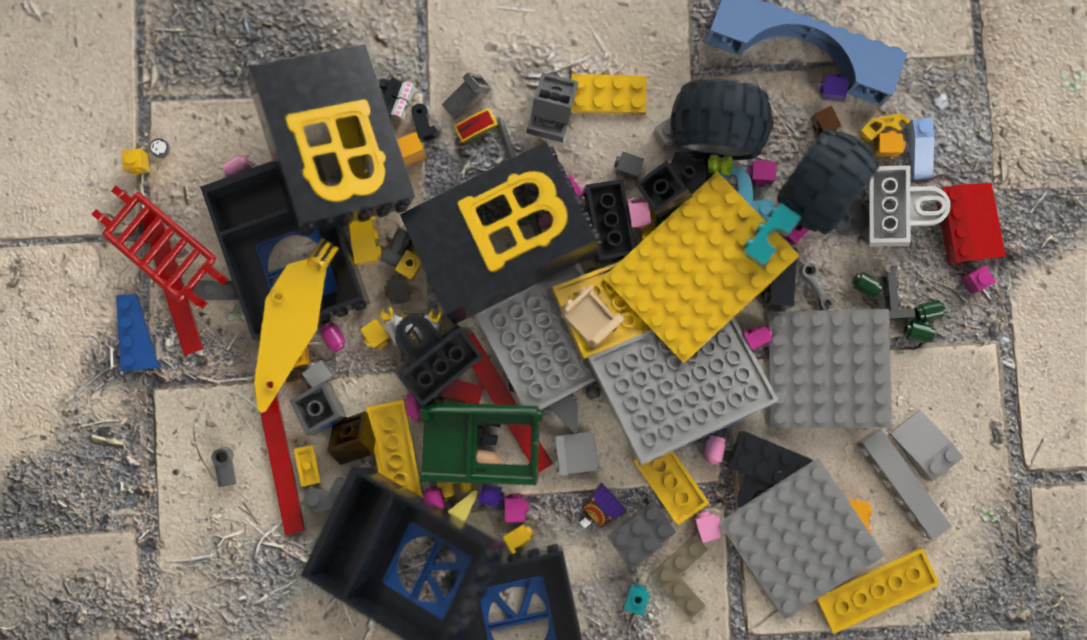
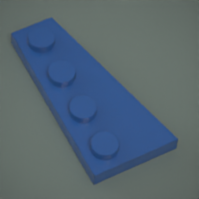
M138 294L116 295L120 371L161 368L155 354V346L150 338L149 328L146 326L145 315Z

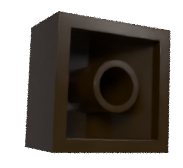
M364 411L355 414L332 426L327 452L340 465L373 455L376 439L368 413Z

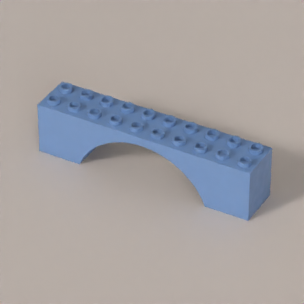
M721 0L705 44L741 56L751 46L771 38L791 37L807 41L819 47L834 61L842 77L849 78L848 95L882 106L893 96L908 54L899 47L884 45L882 41L870 40L862 34H853L845 28L831 26L826 21H817L809 15H800L794 13L792 9H783L777 7L772 2L760 0Z

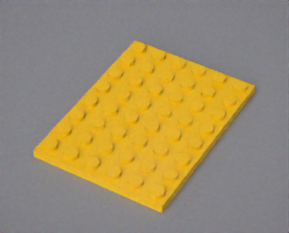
M718 172L693 193L692 198L679 206L603 277L611 288L683 364L800 256L777 232L768 234L769 244L777 250L763 268L743 255L746 250L743 246L749 238L754 240L758 234L755 232L762 222L765 224L767 222Z

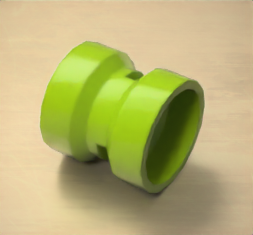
M711 155L708 163L709 173L721 172L723 175H730L733 166L732 157L724 156L721 158L718 155Z

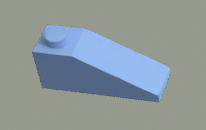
M932 118L913 119L905 126L913 181L932 179L934 162Z

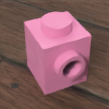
M641 197L627 200L632 227L640 229L651 224L649 205L646 199Z
M703 511L697 514L698 517L693 518L702 543L721 537L719 530L721 526L718 516L715 517V514Z

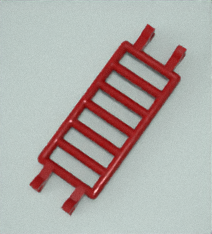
M115 185L111 192L126 203L113 220L97 209L91 214L106 227L102 232V236L177 302H182L187 297L195 306L204 309L208 303L193 292L192 289L206 273L222 285L228 280V278L212 266L217 260L216 256L143 194L136 192L131 197L127 192ZM139 201L144 205V208L117 239L112 232ZM152 212L157 217L134 245L128 249L124 243L147 215ZM164 222L169 228L141 260L136 256V253ZM177 233L181 237L179 242L159 266L152 270L148 264L173 234ZM186 244H190L194 248L193 251L166 282L160 277L161 274ZM200 254L203 255L207 260L180 293L176 291L173 286Z

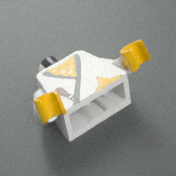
M392 307L389 309V314H386L382 308L381 317L384 319L386 330L392 341L396 343L394 336L395 328L398 322L408 315L394 314L393 318ZM432 308L429 315H420L428 319L439 333L442 310L439 311L438 315H435L433 313L434 308ZM410 324L406 327V333L414 343H419L422 340V334L416 326Z

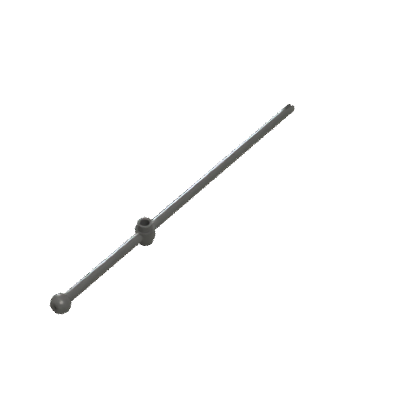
M499 117L497 119L498 127L510 160L516 157L505 122L503 118ZM522 184L519 186L525 207L532 204L526 184ZM536 213L529 214L535 236L542 234ZM593 382L587 385L585 394L589 400L600 397V389L594 386Z

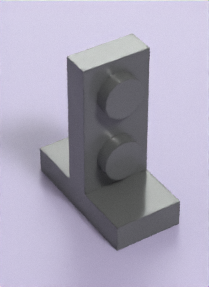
M467 72L462 77L465 82L442 104L453 119L462 114L482 93L488 94L492 90V87L482 75Z
M887 272L883 274L885 309H889V320L915 317L914 309L899 310L901 299L897 294L899 279L896 277V273Z
M200 280L192 289L203 300H239L233 281H226L222 285L218 281Z

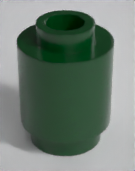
M865 272L857 273L852 280L855 290L873 298L879 294L883 286L879 283V280Z
M939 300L922 303L914 308L916 320L924 323L941 319L946 313L945 305Z
M910 321L904 327V335H906L908 340L924 344L927 342L931 343L935 336V328L928 324Z

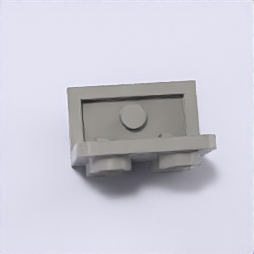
M592 432L555 436V441H552L553 453L557 452L558 460H554L555 470L560 472V476L598 469L595 440Z

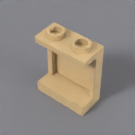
M592 285L587 289L583 287L576 294L577 298L574 301L571 299L562 306L564 310L560 314L591 349L597 346L624 320L620 314L615 316L592 292L594 289Z

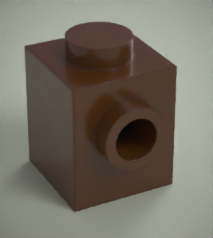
M832 106L816 112L810 118L813 123V131L818 136L828 129H833L837 132L842 126Z

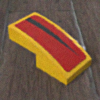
M487 108L461 121L454 127L462 143H466L477 135L488 132L496 127L498 123L491 109Z

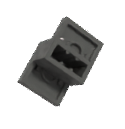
M542 73L534 96L531 117L526 133L563 143L579 82Z
M652 500L622 522L623 525L607 537L631 570L662 548L661 543L674 535L676 531L655 501Z

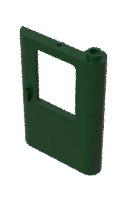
M426 403L424 406H421L420 419L424 422L420 481L537 485L540 421H543V410H540L539 405ZM478 425H529L531 427L530 463L528 465L478 463Z

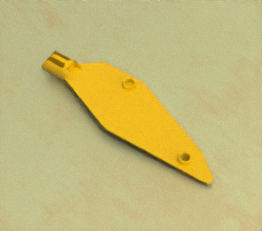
M321 238L309 258L288 264L266 298L254 381L259 412H265L317 331L326 268L338 250V247L334 246L330 251L332 247L330 242H327L321 250L325 243L324 238ZM269 381L273 382V388L268 386Z

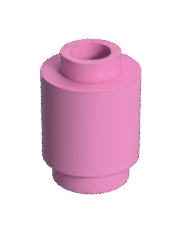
M243 155L241 157L237 156L223 164L225 168L222 171L226 177L253 167L247 157Z
M710 435L709 440L707 439L703 458H707V463L717 465L718 461L722 462L726 447L724 438Z

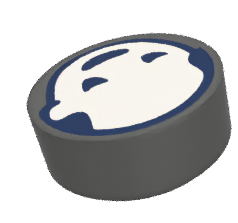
M156 138L151 141L149 150L155 157L164 158L170 152V145L164 139Z

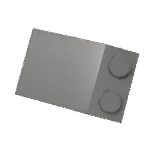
M921 410L889 433L924 480L934 481L964 458L955 445Z

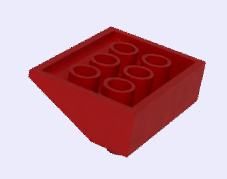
M992 183L959 184L940 188L947 194L950 200V211L947 217L940 223L948 266L1006 257ZM937 202L938 211L941 209L939 202Z

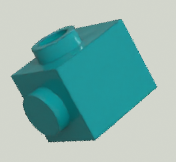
M635 583V586L629 585L623 604L624 610L641 616L644 615L650 596L649 590H646L647 586Z

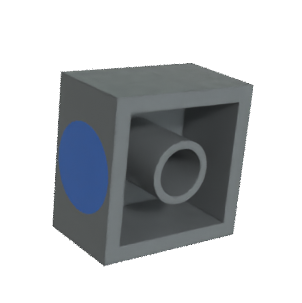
M322 382L290 400L306 435L315 436L347 418L330 383Z

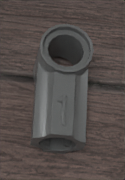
M397 228L389 246L385 247L380 261L395 268L397 267L411 241L407 231Z
M228 447L219 448L211 455L212 462L215 464L218 487L237 483L233 465L234 454ZM220 452H224L226 454L225 461L220 460Z

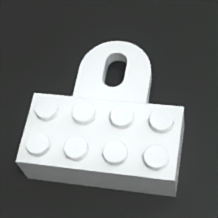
M910 165L879 166L878 171L869 182V246H909L910 226H933L941 223L950 211L949 197L943 190L937 187H910ZM925 201H937L941 204V209L939 211H923L920 209V204Z

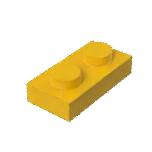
M309 445L295 448L294 453L301 487L321 483L315 446Z

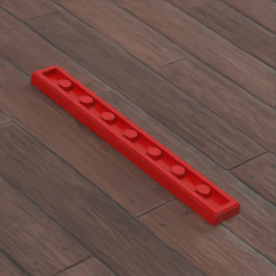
M152 212L142 221L145 230L157 217ZM164 222L148 239L150 248L166 232L167 229ZM170 239L154 257L156 268L172 250ZM176 258L160 276L166 282L178 269ZM182 277L173 286L179 293L184 288ZM164 291L183 354L189 355L204 350L189 299L186 297L182 302H177Z
M471 333L468 335V338L483 356L472 368L493 403L517 405L475 334ZM507 425L530 462L531 427L529 425ZM540 441L538 473L553 464Z
M272 381L268 382L270 388L274 386ZM277 393L265 412H260L284 533L288 535L305 531V525Z

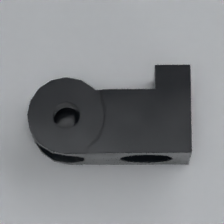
M421 103L415 104L411 109V114L420 142L438 138L435 125L431 127L429 125L427 107Z

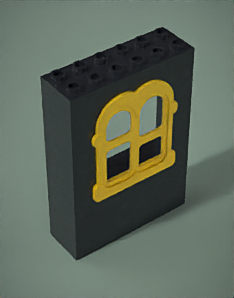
M366 44L249 66L248 85L296 235L308 236L316 230L328 231L333 226L340 225L345 227L352 224L353 221L365 222L373 216L381 218L389 215L390 212L402 213L407 210L415 198V194ZM357 116L367 144L363 147L345 150L342 146L335 120ZM321 122L326 123L332 143L309 147L303 127ZM335 152L343 173L342 182L335 187L323 185L318 178L312 160L313 156ZM369 154L374 164V174L366 180L358 179L350 171L347 160L352 157Z
M547 142L400 214L444 314L454 325L601 252L599 246L602 244L595 227L593 228L578 194L576 195L572 182L567 177L562 163L559 162L554 147L549 148ZM525 183L537 185L540 190L538 200L525 208H520L513 195V189ZM500 195H505L512 208V214L484 227L476 213V208ZM538 210L549 211L554 219L552 227L530 240H525L517 225V221ZM508 226L517 241V245L502 254H496L489 240V235Z

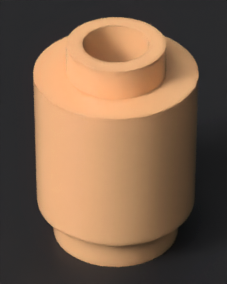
M482 449L478 450V463L500 464L501 456H498L497 453Z

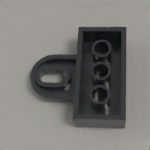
M623 179L585 185L582 190L585 202L583 208L587 212L593 228L595 227L602 244L599 246L601 252L594 255L596 264L624 259L636 245Z
M408 315L402 318L395 328V341L410 360L395 374L421 406H424L483 358L479 350L458 325H455L441 336L425 317ZM408 325H415L422 334V340L419 343H414L407 335L406 327Z
M739 431L726 467L745 474L737 495L738 507L741 508L752 501L755 492H766L814 460L746 431Z

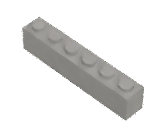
M882 429L873 430L857 442L860 446L859 451L872 462L870 464L872 469L876 473H880L883 478L882 483L887 489L893 491L895 501L900 506L903 505L906 509V516L910 521L916 523L918 526L917 531L923 538L926 537L927 539L934 540L952 527Z

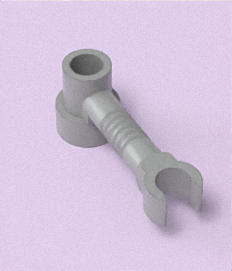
M805 263L800 267L799 273L807 278L811 287H813L819 300V307L826 310L823 304L824 301L827 300L830 305H833V300L827 297L815 278L818 272L817 266L814 263Z

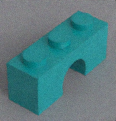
M782 203L778 208L774 206L767 216L770 219L766 224L762 222L755 231L758 234L754 240L749 238L743 246L746 249L743 255L761 268L764 267L777 250L769 244L768 234L779 232L787 237L801 218Z

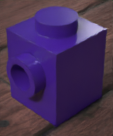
M838 74L826 76L825 82H821L819 93H823L822 100L845 102L849 78L841 77Z
M482 484L478 503L497 507L498 503L502 504L505 492H501V486Z

